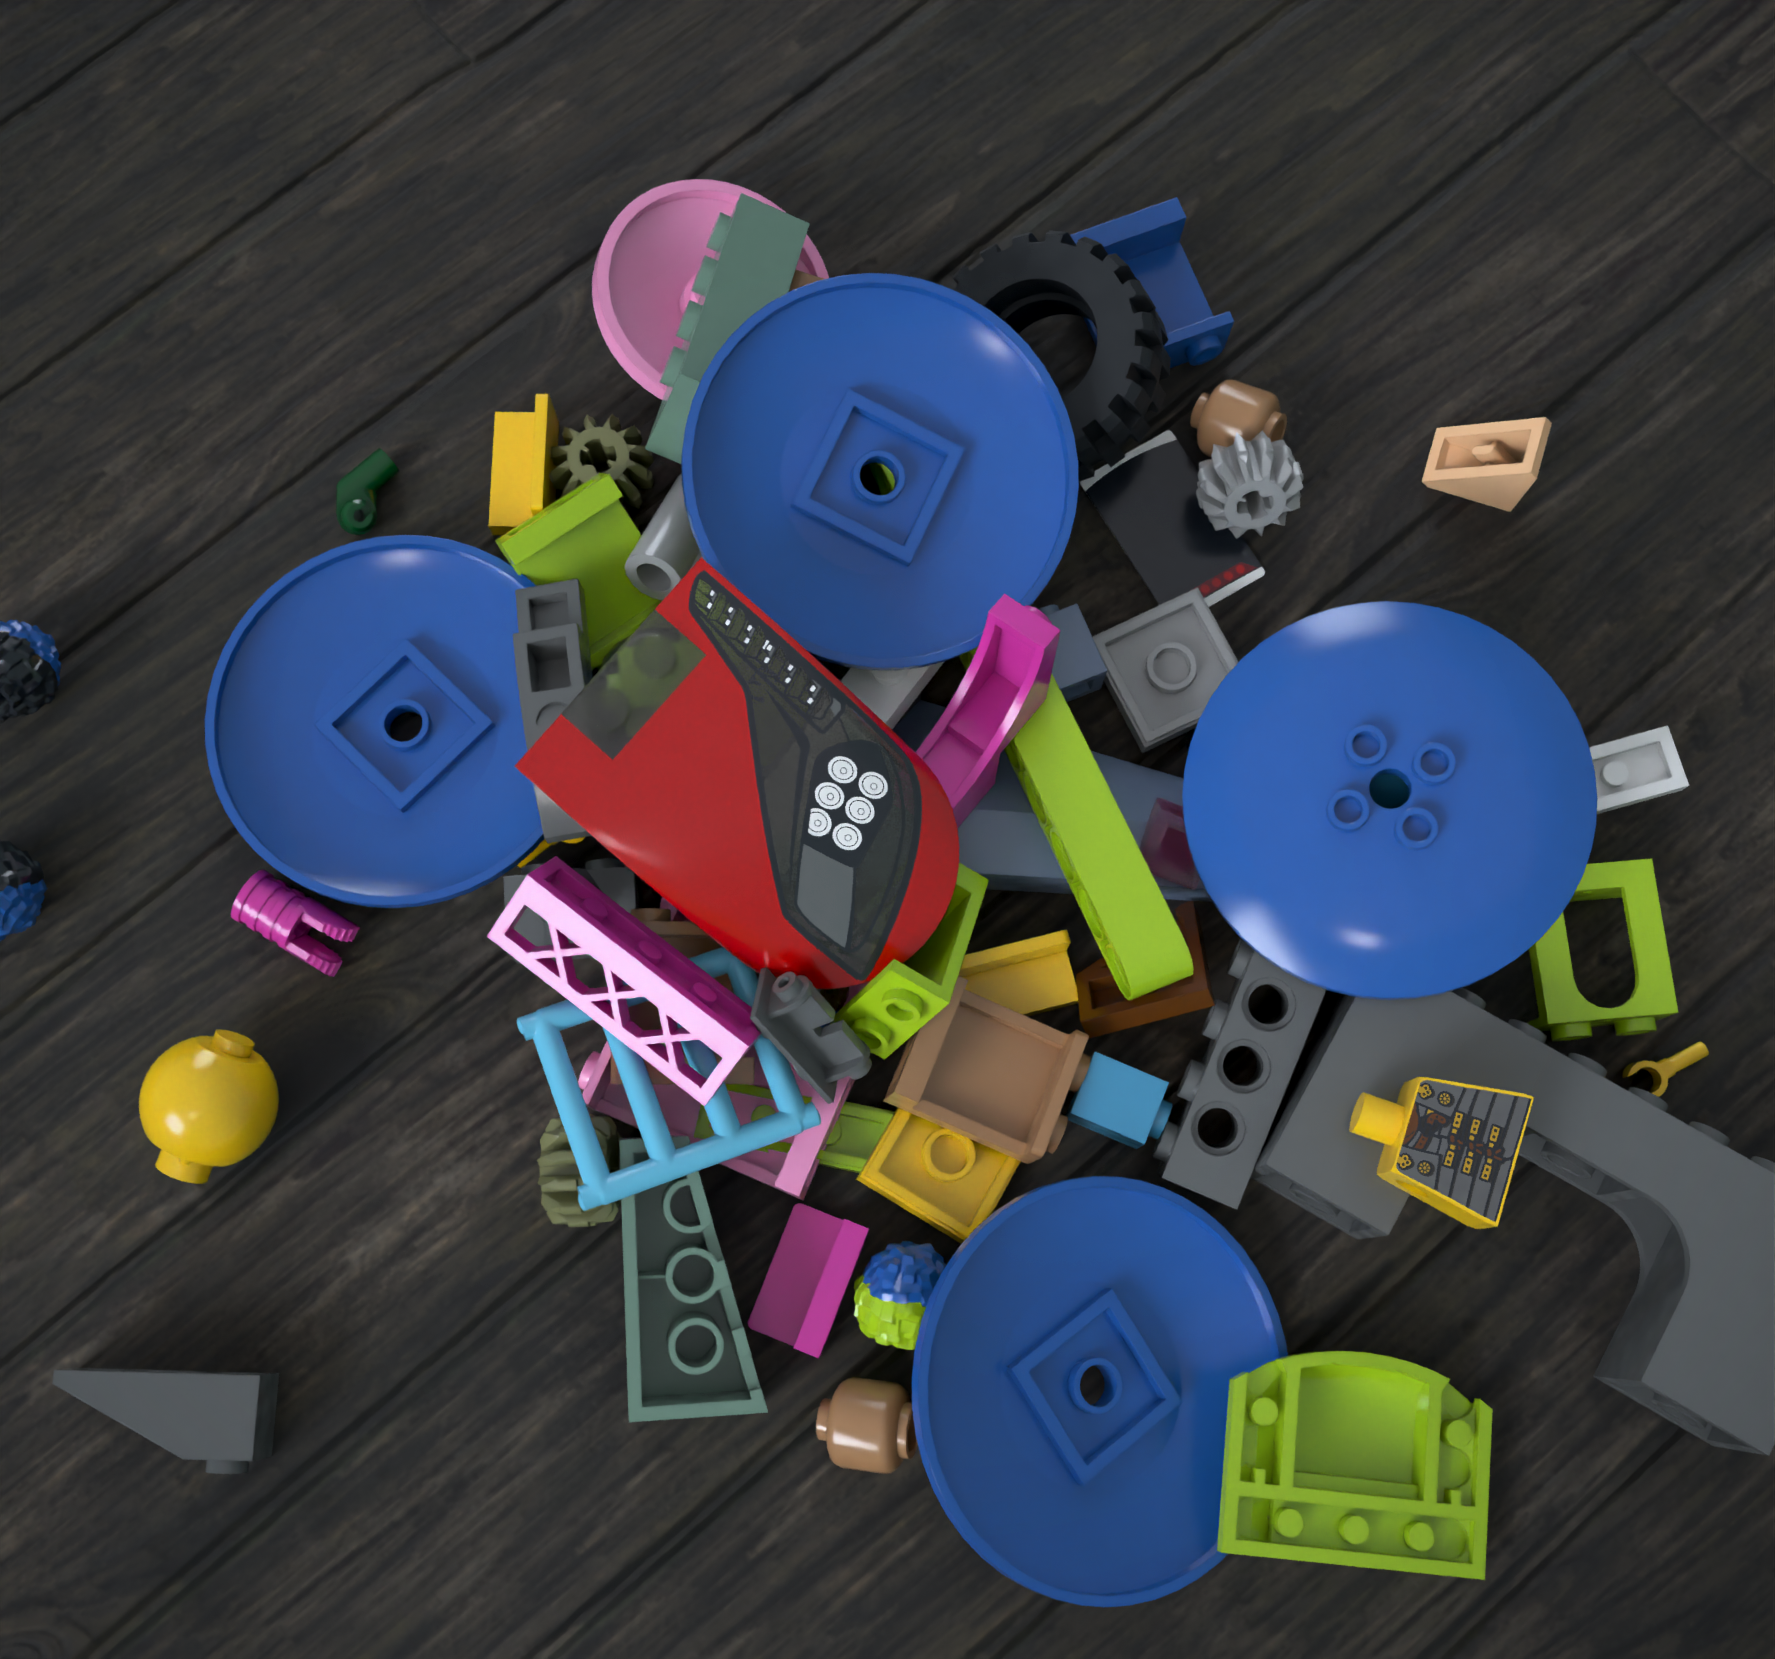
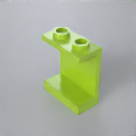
M606 473L595 475L495 540L518 575H525L537 586L572 579L579 580L585 594L592 670L597 668L598 671L604 656L617 642L637 632L651 629L672 630L674 628L669 621L655 610L662 600L651 598L640 592L626 575V561L642 535L619 501V498L623 496L610 474Z
M959 862L957 881L952 899L945 915L930 938L904 964L893 959L835 1014L834 1021L830 1022V1024L844 1020L854 1033L870 1048V1053L885 1060L950 1003L989 879ZM902 879L889 891L872 929V932L879 936L882 935L888 922ZM882 899L871 909L865 928L869 929Z

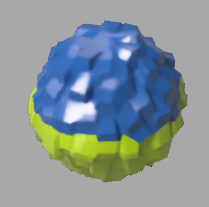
M902 1241L901 1244L888 1243L884 1251L871 1256L870 1261L864 1268L863 1274L856 1278L854 1283V1316L857 1317L863 1334L868 1338H874L876 1343L885 1346L893 1345L907 1350L915 1349L921 1320L928 1300L946 1266L944 1258L934 1250L931 1243L920 1245L910 1241Z

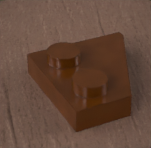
M1193 900L1184 902L1174 909L1178 917L1176 923L1185 939L1192 958L1193 975L1129 1001L1121 993L1104 958H1100L1076 974L1080 1022L1089 1038L1215 1006L1200 916Z

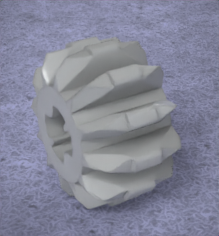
M1262 430L1251 441H1245L1236 433L1233 445L1224 447L1213 444L1212 459L1199 462V472L1197 474L1199 481L1197 482L1198 489L1196 490V495L1200 508L1204 509L1205 515L1208 516L1216 531L1229 528L1237 539L1248 529H1254L1262 537L1266 525L1274 523L1285 526L1287 511L1300 508V490L1303 488L1302 481L1304 477L1299 462L1295 461L1291 449L1283 439L1271 442L1270 438Z

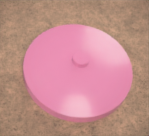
M690 179L666 183L647 191L629 203L611 224L602 242L595 261L592 277L593 307L598 326L608 348L622 368L644 389L663 400L667 385L660 383L663 370L672 348L676 346L681 349L684 339L676 336L680 321L689 300L698 303L700 298L699 294L691 291L704 256L706 255L714 259L716 251L706 246L719 213L722 212L731 216L741 193L785 212L772 201L756 192L728 182L708 179ZM806 234L796 270L828 279L829 276L824 262L815 245Z

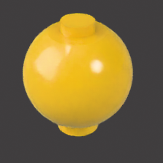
M218 1029L215 1031L214 1036L192 1037L175 1044L152 1064L140 1090L139 1114L147 1137L155 1146L161 1149L155 1163L156 1168L160 1172L188 1183H206L214 1166L223 1167L235 1164L252 1154L265 1141L277 1117L279 1093L276 1079L270 1066L260 1054L253 1050L255 1043L251 1039L236 1032Z

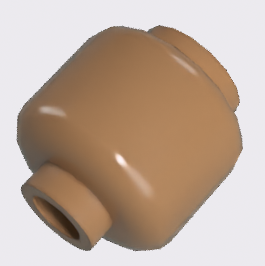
M1225 380L1216 386L1211 394L1204 392L1200 395L1193 408L1190 423L1191 427L1197 429V444L1201 452L1211 457L1213 444L1229 447L1233 445L1236 433L1245 441H1251L1263 430L1271 442L1282 440L1287 425V416L1280 412L1279 400L1272 392L1237 380Z
M855 1377L847 1378L838 1385L832 1399L824 1398L820 1403L816 1420L817 1438L826 1441L830 1459L837 1466L845 1469L890 1474L900 1467L903 1459H912L914 1457L918 1443L915 1435L912 1402H910L908 1392L900 1384Z

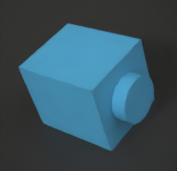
M1094 1052L1091 1055L1090 1065L1084 1081L1074 1094L1066 1116L1073 1123L1138 1149L1145 1145L1148 1136L1158 1140L1164 1130L1173 1103L1163 1099L1169 1082Z

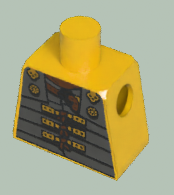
M1416 1077L1404 1082L1397 1103L1362 1092L1354 1107L1349 1131L1384 1144L1377 1167V1175L1381 1179L1475 1229L1498 1227L1534 1097L1524 1093L1429 1077Z

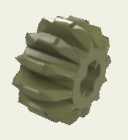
M587 414L583 423L585 430L580 433L564 426L562 436L566 445L551 447V459L557 467L551 470L550 479L555 489L563 490L561 497L599 474L596 472L595 466L601 463H608L609 470L603 473L610 474L623 495L619 498L621 504L625 502L629 506L639 509L642 499L638 490L652 489L654 483L652 472L647 469L654 463L653 454L645 449L646 445H641L643 439L640 430L633 425L621 431L622 427L619 418L613 414L607 419L603 427H597L594 418Z
M589 1114L609 1172L612 1173L620 1170L619 1138L622 1137L617 1132V1126L611 1117ZM561 1118L551 1119L540 1139L541 1156L537 1160L540 1167L538 1184L542 1190L541 1204L547 1211L553 1224H566L569 1227L596 1226L598 1223L613 1221L618 1213L621 1200L607 1205H600L587 1211L581 1209L578 1202L579 1193L577 1187L584 1184Z

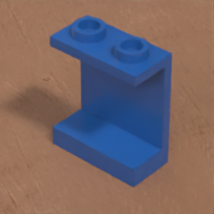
M1177 197L1070 235L1076 244L1083 237H1088L1101 243L1108 255L1116 253L1129 265L1133 274L1141 282L1156 307V312L1164 323L1168 341L1163 347L1171 358L1170 368L1186 362L1193 366L1200 365L1217 357L1225 348L1234 323L1230 311L1213 316L1180 244L1186 215ZM1084 318L1097 347V329L1091 320Z

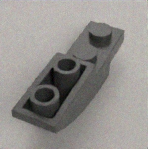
M572 579L515 590L519 633L513 634V643L527 751L562 714L605 752L601 714L595 705L585 594L579 580ZM533 784L543 834L547 843L592 836Z

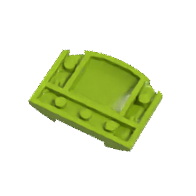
M1314 1351L1277 1358L1249 1373L1244 1371L1229 1379L1217 1551L1238 1555L1485 1580L1493 1409L1481 1399L1474 1398L1473 1403H1471L1448 1383L1450 1381L1449 1378L1433 1370L1398 1358L1366 1352Z

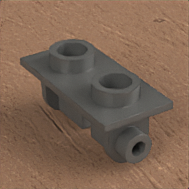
M767 967L762 968L750 1019L754 1022L757 1030L761 1032V1035L769 1039L794 1066L799 1077L807 1081L828 1104L833 1103L839 1079L847 1076L851 1079H859L869 1072L872 1066V1061L869 1058L870 1048L854 1033L844 1020L821 1027L834 1021L835 1010L817 991L807 976H797L794 972H786L776 978Z

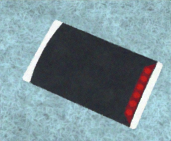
M1170 430L1124 454L1126 457L1114 466L1110 467L1106 464L1094 471V477L1080 481V485L1159 605L1198 587L1205 602L1210 607L1264 576L1265 570L1243 537L1240 536L1236 539L1229 528L1216 531L1208 516L1205 515L1204 509L1200 508L1196 495V490L1198 489L1197 482L1199 481L1198 470Z

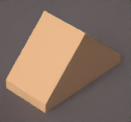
M1546 417L1436 428L1421 482L1428 488L1511 512L1537 479L1552 423Z

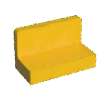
M536 394L535 412H495L488 524L493 535L506 534L555 502L556 489L551 482L550 473L557 466L553 464L551 459V447L558 446L559 420L549 394Z
M1067 930L964 956L958 976L968 980L965 990L1026 1017L1078 1004L1077 986L1067 954V949L1071 943Z

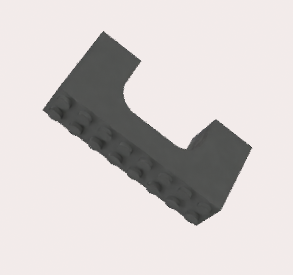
M1460 988L1440 995L1400 1000L1359 998L1339 993L1281 1100L1250 1178L1357 1240L1387 1236L1390 1234L1410 1194L1377 1175V1167L1384 1144L1349 1131L1351 1116L1362 1092L1397 1103L1404 1082L1416 1077H1429L1524 1093L1534 1097L1518 1155L1612 1208L1631 1230L1639 1251L1640 1274L1636 1290L1593 1377L1714 1447L1769 1456L1775 1445V1162L1757 1156L1748 1159L1728 1147L1730 1139L1720 1131L1699 1122H1690L1688 1125L1666 1113L1669 1107L1668 1104L1658 1096L1635 1087H1630L1628 1091L1606 1079L1607 1070L1594 1060L1576 1053H1569L1567 1057L1545 1045L1547 1037L1535 1027L1516 1019H1509L1506 1023L1485 1011L1486 1002L1467 989Z

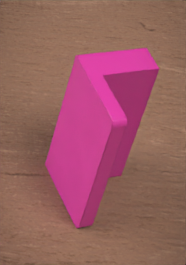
M797 1203L793 1207L748 1320L749 1328L792 1345L794 1349L820 1358L868 1236L869 1228L846 1219H839L802 1203Z

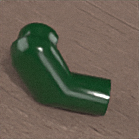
M381 448L374 451L337 483V521L341 528L350 534H365L374 527L377 519V490L399 472L398 467Z

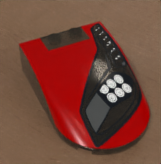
M702 557L514 766L657 893L743 964L759 974L761 969L765 967L776 978L786 972H794L797 976H807L816 989H838L868 983L893 959L902 964L911 959L936 932L953 899L960 863L958 829L947 794L936 775L891 728L838 678Z

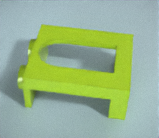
M1652 859L1587 864L1584 874L1570 900L1572 902L1623 898L1635 970V988L1630 999L1623 1005L1612 1009L1598 1007L1588 1002L1578 991L1573 976L1563 912L1548 931L1529 948L1539 1018L1527 1024L1540 1031H1550L1552 1041L1592 1037L1591 1027L1608 1025L1615 1026L1616 1036L1657 1031V1020L1679 1013Z

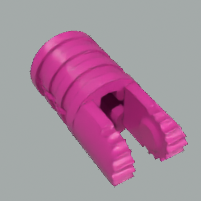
M264 869L257 871L244 884L231 909L232 919L240 924L245 923L251 930L260 932L266 939L271 942L275 941L280 948L330 977H334L343 962L341 960L342 957H339L338 953L327 948L326 945L307 935L313 927L320 932L326 933L327 936L333 939L340 940L341 942H352L360 928L357 924L315 899L305 897L304 893L290 888L284 881L275 879L273 874Z

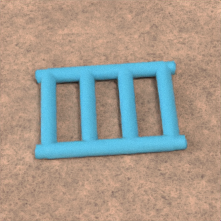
M723 947L688 958L713 978L727 974L735 995L752 1008L758 984V978L753 969L743 964ZM645 997L626 998L628 1007L649 1001ZM568 999L517 1018V1027L525 1040H534L584 1185L577 1187L579 1193L578 1202L583 1211L621 1200L795 1136L804 1130L821 1124L820 1114L813 1102L804 1103L787 1058L769 1039L761 1035L754 1044L779 1112L741 1126L724 1082L713 1098L704 1106L714 1136L676 1149L644 1059L603 1028L649 1156L648 1160L610 1173L560 1033L561 1030L593 1019ZM700 1040L681 1041L689 1066L708 1079L718 1065L713 1050Z

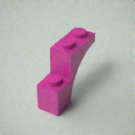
M1005 593L988 612L980 643L957 691L932 731L915 752L929 766L945 790L953 809L957 828L995 784L1000 753L1046 700L1061 630L1052 625L1049 618L1043 612L1029 605L1023 606ZM905 765L899 772L904 805L906 810L914 814L913 787ZM898 787L897 803H898L899 805H901V799H900V793H899V787Z

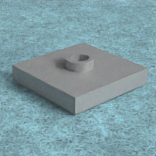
M1198 587L1093 636V640L1107 668L1104 682L1142 753L1195 729L1211 696L1225 676L1238 664L1236 656Z

